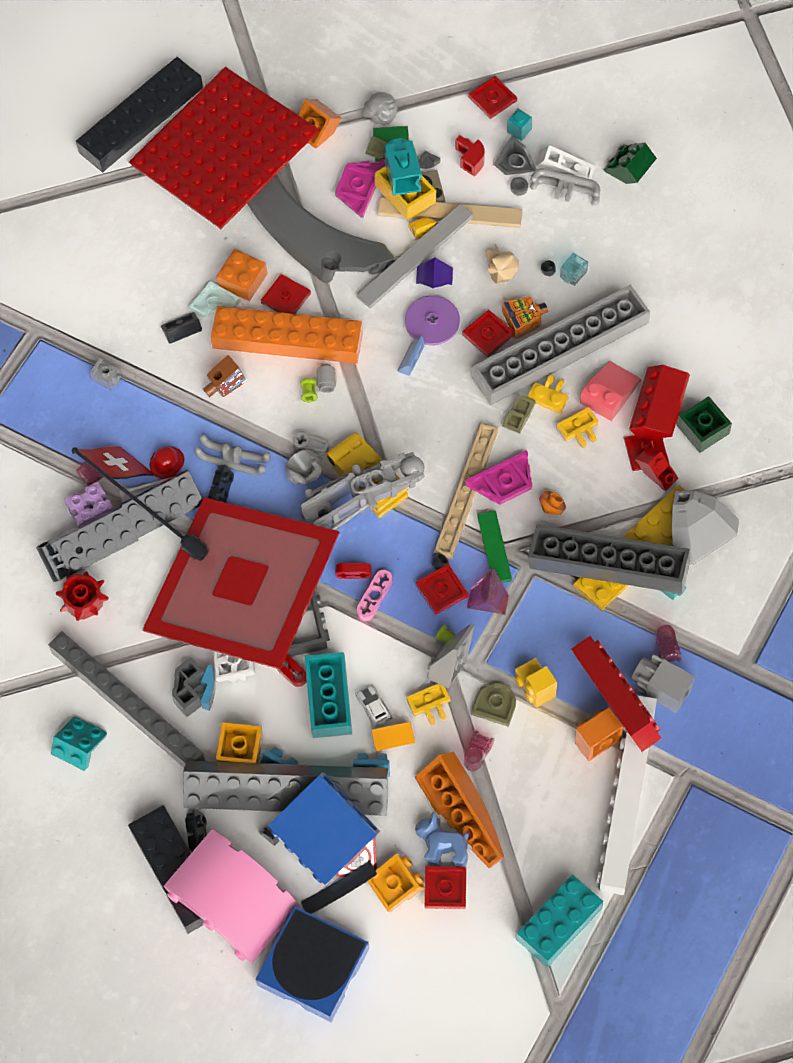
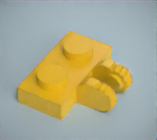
M550 374L545 386L536 382L533 384L527 398L535 400L539 406L561 414L569 399L568 395L561 393L565 380L560 379L556 389L553 390L550 387L554 382V376Z
M588 407L557 423L556 428L565 441L576 437L577 442L584 448L587 444L581 434L586 432L589 440L592 443L596 442L597 438L591 428L597 426L599 421Z
M436 684L406 697L414 717L425 712L430 725H434L435 719L430 710L436 708L442 721L447 719L441 705L451 700L444 686Z

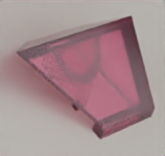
M494 568L471 588L467 605L468 609L506 614L509 595Z

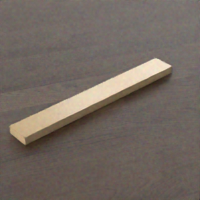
M380 197L378 216L404 218L387 198ZM436 202L411 219L427 217L435 221H441L459 204ZM462 204L473 214V218L467 222L469 224L521 228L522 209Z
M480 423L434 549V555L441 553L447 559H453L476 495V491L465 485V480L485 470L498 433V427Z

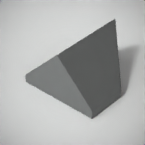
M514 135L510 137L493 164L505 175L528 173L537 170L526 146Z

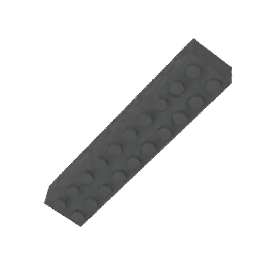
M186 761L183 770L184 808L282 812L324 772L364 815L386 816L388 807V768Z

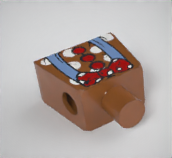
M227 355L207 374L211 383L204 387L203 391L209 398L217 391L222 397H225L246 383L247 380L239 366Z

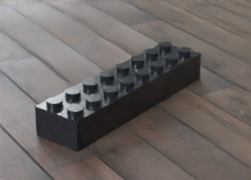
M174 58L76 140L79 154L103 173L202 90L201 75L180 58Z

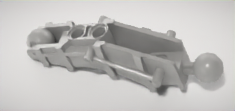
M414 452L398 454V457L388 461H380V464L363 471L356 464L352 467V472L313 491L311 489L305 490L304 493L308 501L301 504L302 519L298 521L338 530L339 527L358 513H365V509L368 506L374 508L377 506L376 502L390 496L394 498L397 496V493L408 487L410 489L414 488L416 483L425 477L423 473L424 463L419 457L415 456ZM400 467L404 478L397 480L394 470ZM374 479H379V480H381L382 482L376 484V483L373 482V480H374ZM360 486H362V487L364 488L363 490H360V491H359V490H356V488H358V487H360ZM348 493H351L353 499L332 510L331 506Z

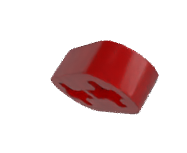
M340 563L335 566V576L339 579H368L372 576V566L367 563Z
M286 655L284 663L288 662L290 669L283 666L280 670L277 669V671L293 686H304L307 682L306 671L293 658ZM293 672H295L298 676L302 674V680H295V675L293 674Z

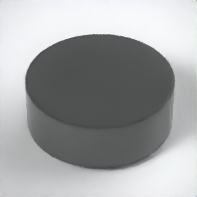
M521 177L514 178L510 184L511 192L517 196L526 194L528 191L527 180Z

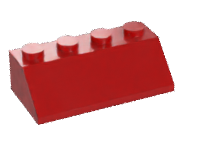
M666 365L647 367L629 430L640 441L673 436L690 377L688 372Z

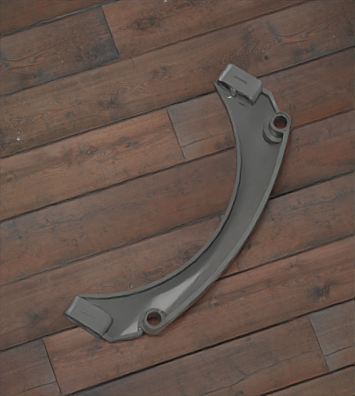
M277 174L247 203L256 218L277 243L322 282H331L337 271H368L371 275L380 273L397 260L385 244L350 235L315 217L292 197Z

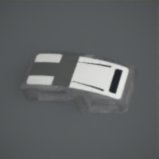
M373 684L355 693L357 700L364 708L366 715L375 728L393 719Z

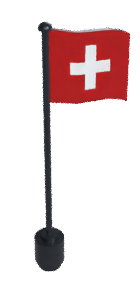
M122 447L72 448L73 454L76 453L182 539L180 541L182 544L181 549L189 556L199 561H202L207 556L210 549L207 548V544L193 533L183 536L114 480L138 476H154L148 468Z

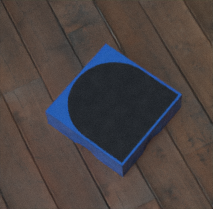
M294 906L255 979L257 986L283 999L291 1000L302 1006L305 1010L332 1023L345 998L348 985L356 976L370 949L369 942Z

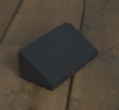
M194 312L161 325V329L169 344L202 331L200 321Z

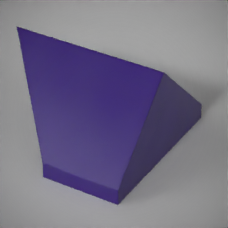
M435 257L417 267L416 284L436 288L447 284L452 285L453 267Z

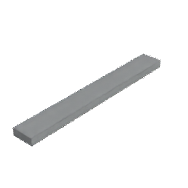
M459 204L358 293V299L371 309L473 218V214L462 204Z

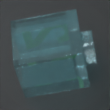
M573 252L561 266L560 278L564 282L576 286L588 271V261Z

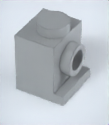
M101 358L98 359L90 371L92 381L109 390L114 385H117L121 379L119 369L104 362Z

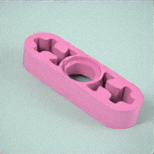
M380 570L376 573L359 602L357 616L360 620H371L389 591L393 580L392 574L388 570ZM387 577V581H384L381 585L382 588L379 587L381 584L380 578ZM377 591L380 593V597L378 599H371L369 597L370 593ZM369 603V613L362 614V610H365Z

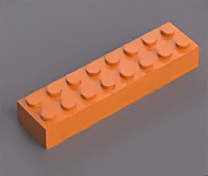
M217 306L211 342L213 349L358 364L363 327L362 321Z

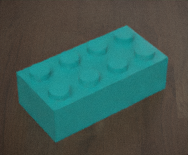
M344 652L305 656L312 737L322 738L351 735L352 725Z
M572 874L517 932L516 940L548 968L601 911L604 901Z

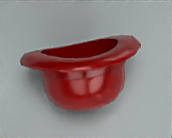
M170 446L161 447L150 458V471L157 478H170L181 470L185 457L178 448Z

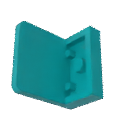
M73 717L54 736L51 755L85 771L89 767L92 751L106 738L107 732L78 717Z

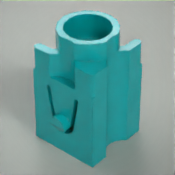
M403 138L389 141L384 145L386 150L384 153L386 160L384 162L393 196L421 191L420 179L422 174L413 141H407Z

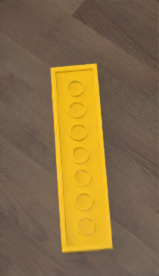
M678 484L622 538L671 546L673 544L672 512L675 491L685 489ZM582 577L573 585L576 590L601 611L629 586Z

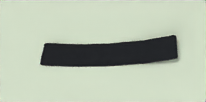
M368 861L334 884L301 901V904L306 912L312 914L375 877L377 873L371 862Z

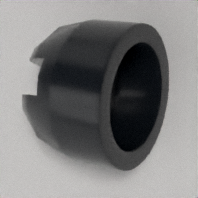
M550 260L541 264L542 273L545 276H553L556 272L555 263Z
M437 553L432 559V566H435L436 570L449 564L448 559L441 553Z

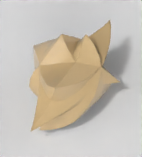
M496 244L494 250H485L489 267L487 271L490 273L491 279L495 284L499 282L504 283L512 279L519 268V260L513 253L509 251L500 252Z

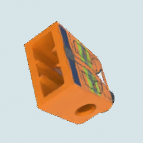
M532 297L502 302V313L509 327L514 331L515 339L538 328L541 325L540 315L548 313L545 302L535 305Z

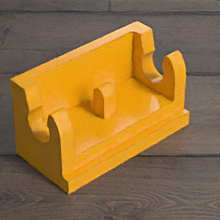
M411 722L371 730L376 752L415 744Z

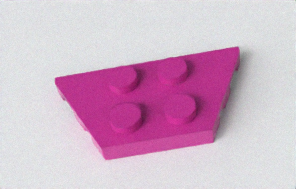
M380 159V162L369 163V161L348 163L335 190V196L361 218H364L376 189L375 172L385 167V159Z
M527 450L466 479L465 485L499 505L531 490L533 485L532 478L530 477L531 471L528 464Z

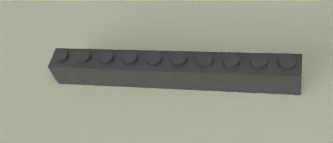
M63 631L48 644L51 653L183 768L186 761H206L203 752Z

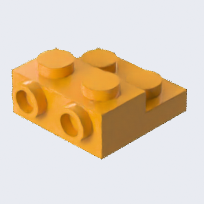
M395 854L375 870L377 873L375 877L367 881L387 912H392L405 900H410L425 888L422 884L424 882L423 877L418 872L414 873L411 868L413 863L406 855Z

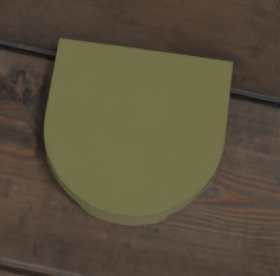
M503 683L487 685L479 691L471 715L509 727L516 708L515 695L510 687Z

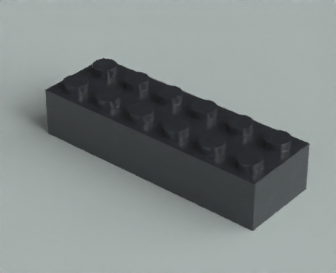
M162 805L128 824V827L167 896L169 892L165 889L164 885L190 856L191 852L165 806ZM167 896L187 934L203 926L204 920L181 902L175 903Z

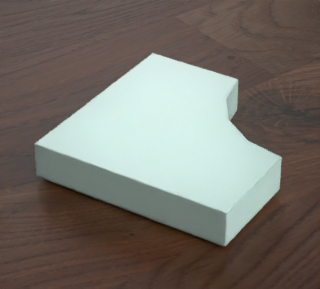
M209 281L189 305V310L205 318L208 314L216 312L217 306L234 308L240 299L235 294Z

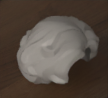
M377 92L372 94L370 99L365 102L361 112L364 117L372 118L373 123L386 125L394 120L398 108L392 95L385 92Z
M307 449L294 454L285 465L286 478L292 484L305 485L308 482L317 480L322 471L318 454L313 450Z

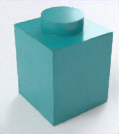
M517 109L507 120V133L514 135L520 141L532 130V117L520 109Z

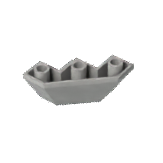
M695 490L675 491L672 512L673 546L690 549V565L696 564L737 536L739 519L717 498Z

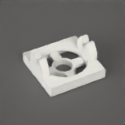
M213 651L215 675L218 682L229 680L230 682L237 683L239 679L245 681L247 676L256 674L254 662L247 661L245 667L238 671L237 665L243 659L238 658L236 662L230 663L228 661L229 655L221 657L222 653ZM228 663L231 665V673L225 671L221 664Z

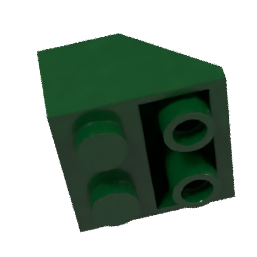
M646 143L624 144L618 148L615 156L609 159L607 166L603 170L625 184L638 183L657 158Z

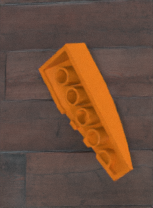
M455 752L440 754L415 776V779L435 812L447 820L446 823L450 828H454L461 834L467 832L469 834L467 843L472 847V851L488 868H492L504 858V854L484 802Z

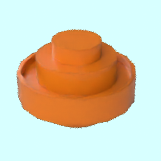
M544 491L539 497L542 510L548 515H561L566 510V504L562 496L556 492Z

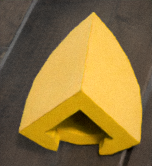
M425 217L409 223L408 228L417 240L429 232L438 222L432 218Z

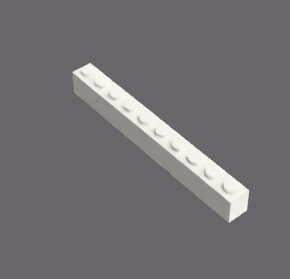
M638 696L654 719L657 699ZM628 732L626 738L621 739L620 750H624L623 757L618 756L617 768L620 769L619 776L615 775L613 787L617 788L616 795L612 794L610 806H613L614 809L613 814H608L607 825L610 826V832H605L603 844L607 845L606 852L602 851L600 864H604L603 872L598 871L597 883L600 884L599 891L624 895L649 750L647 748L641 752Z

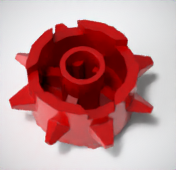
M87 571L82 576L76 574L72 577H66L63 590L56 592V596L62 598L64 602L60 612L68 611L76 618V621L85 620L93 615L97 616L98 611L103 607V602L109 599L100 589L105 581H96Z

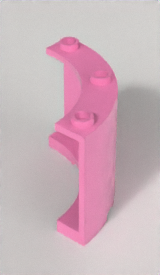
M214 830L207 834L164 885L165 889L169 892L167 896L173 902L177 903L179 901L204 920L203 925L210 931L215 930L235 950L234 954L242 961L246 959L251 963L257 959L285 925L294 906L298 908L300 906L286 890H282L276 885L278 881L242 850L238 852L234 849L228 839Z

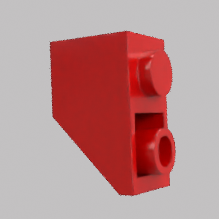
M647 447L635 459L643 473L664 491H667L679 479L663 453L659 450Z

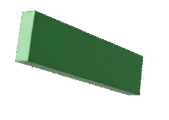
M496 510L479 513L477 518L492 583L495 585L511 582V572Z

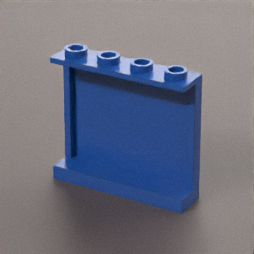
M324 772L268 825L271 828L270 832L277 839L280 838L285 843V848L290 853H295L298 856L299 863L303 867L309 868L313 872L312 875L316 881L324 885L380 832Z

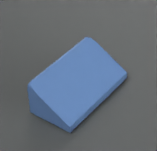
M422 336L411 342L398 368V372L408 376L411 375L424 348V338Z

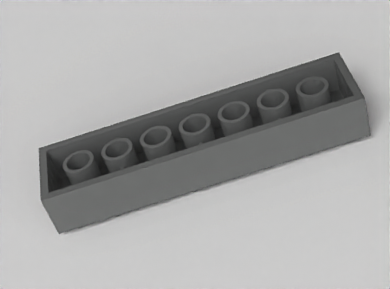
M537 524L528 554L530 569L683 594L690 565V549Z

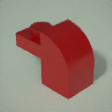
M459 135L455 139V150L463 154L460 158L461 169L475 177L485 163L484 145L478 139L473 144L468 138Z

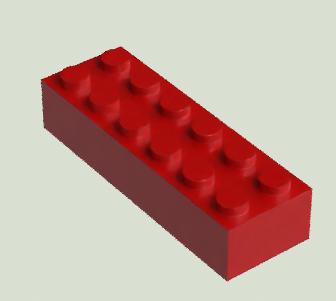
M589 636L571 648L641 752L662 739L658 733L661 729L599 640L594 641Z

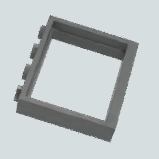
M315 591L310 602L319 639L291 645L287 653L290 657L328 648L327 641H330L328 629L324 630L323 624L326 623L324 612L319 611V606H322L320 595H315Z

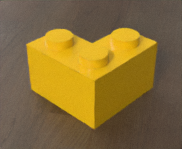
M536 658L515 669L514 681L519 688L522 687L525 691L524 696L529 704L533 703L534 707L537 708L556 697L557 681L548 667L542 668Z

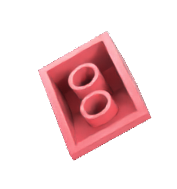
M610 361L591 378L582 390L580 404L587 408L589 407L592 411L612 422L642 379Z

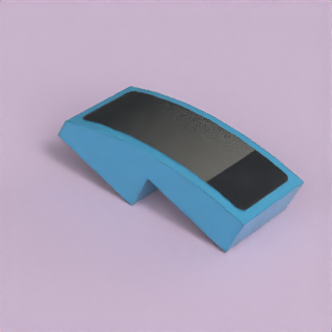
M208 664L201 680L205 692L200 702L202 709L210 711L215 696L216 683L213 667Z

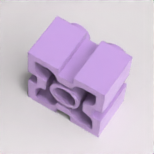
M98 481L84 488L85 493L82 495L76 492L64 499L67 509L74 521L76 520L77 525L113 508Z

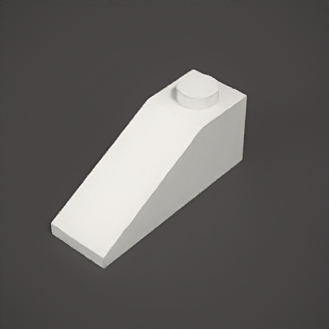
M550 145L540 151L536 167L539 169L546 168L587 179H592L595 169L594 165Z

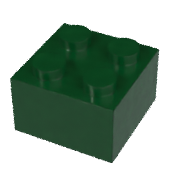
M709 396L678 416L677 427L699 453L729 435L732 426L731 421Z

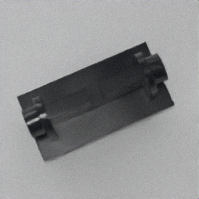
M223 465V468L219 467L215 471L212 484L217 486H211L207 498L226 503L230 486L234 479V473L226 465Z
M195 809L192 810L193 813L186 814L185 818L187 833L194 832L193 835L187 836L191 853L207 836L206 817Z

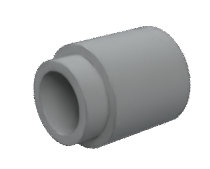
M322 364L317 368V385L323 393L333 392L336 386L335 368L330 364Z

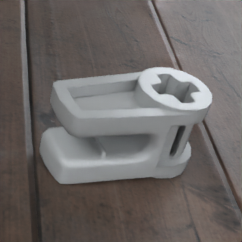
M298 432L293 437L295 453L304 449L313 450L318 454L319 459H326L325 453L329 451L327 440L305 432Z

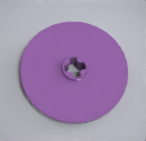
M428 296L415 301L408 308L405 315L407 332L414 340L422 336L425 345H439L449 341L457 333L460 325L459 312L454 304L445 298ZM431 318L434 319V321H435L434 323H431V321H430Z

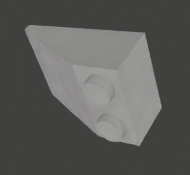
M474 624L468 625L449 639L444 647L441 646L438 649L436 659H432L427 667V670H429V680L448 689L466 664L475 627Z

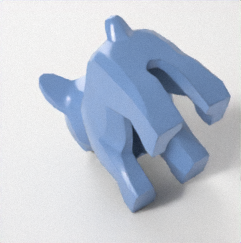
M433 812L430 818L422 819L415 826L416 835L427 844L428 852L424 858L428 864L439 865L442 854L454 851L455 856L452 862H456V867H466L469 857L467 853L469 834L467 832L461 834L442 830L440 818H437L436 812Z

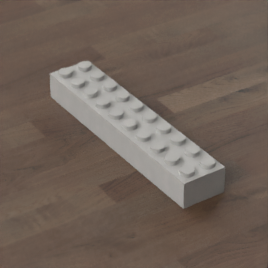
M630 284L472 366V378L490 405H493L648 324L650 310Z

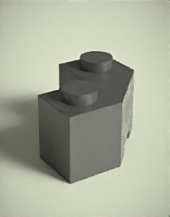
M191 657L175 669L174 688L172 690L174 703L186 718L202 706L200 697L193 689L201 684L204 672Z

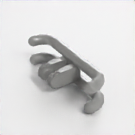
M546 168L537 169L531 175L532 183L530 188L532 190H536L539 184H548L557 187L554 199H559L564 188L568 189L565 195L566 202L570 201L573 191L591 195L593 197V205L599 204L600 186L594 180Z
M204 434L200 436L201 443L210 449L222 452L224 459L208 455L200 447H196L194 450L196 456L205 462L219 466L226 465L230 469L256 476L265 473V466L260 465L258 468L240 464L241 459L245 458L266 463L271 458L269 452L258 455L244 451L240 446L233 448L229 443L223 445L212 442Z

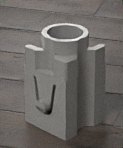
M654 654L651 660L643 657L632 675V680L637 682L638 685L637 691L646 695V697L657 699V703L675 713L679 711L685 698L692 690L695 678L692 674Z

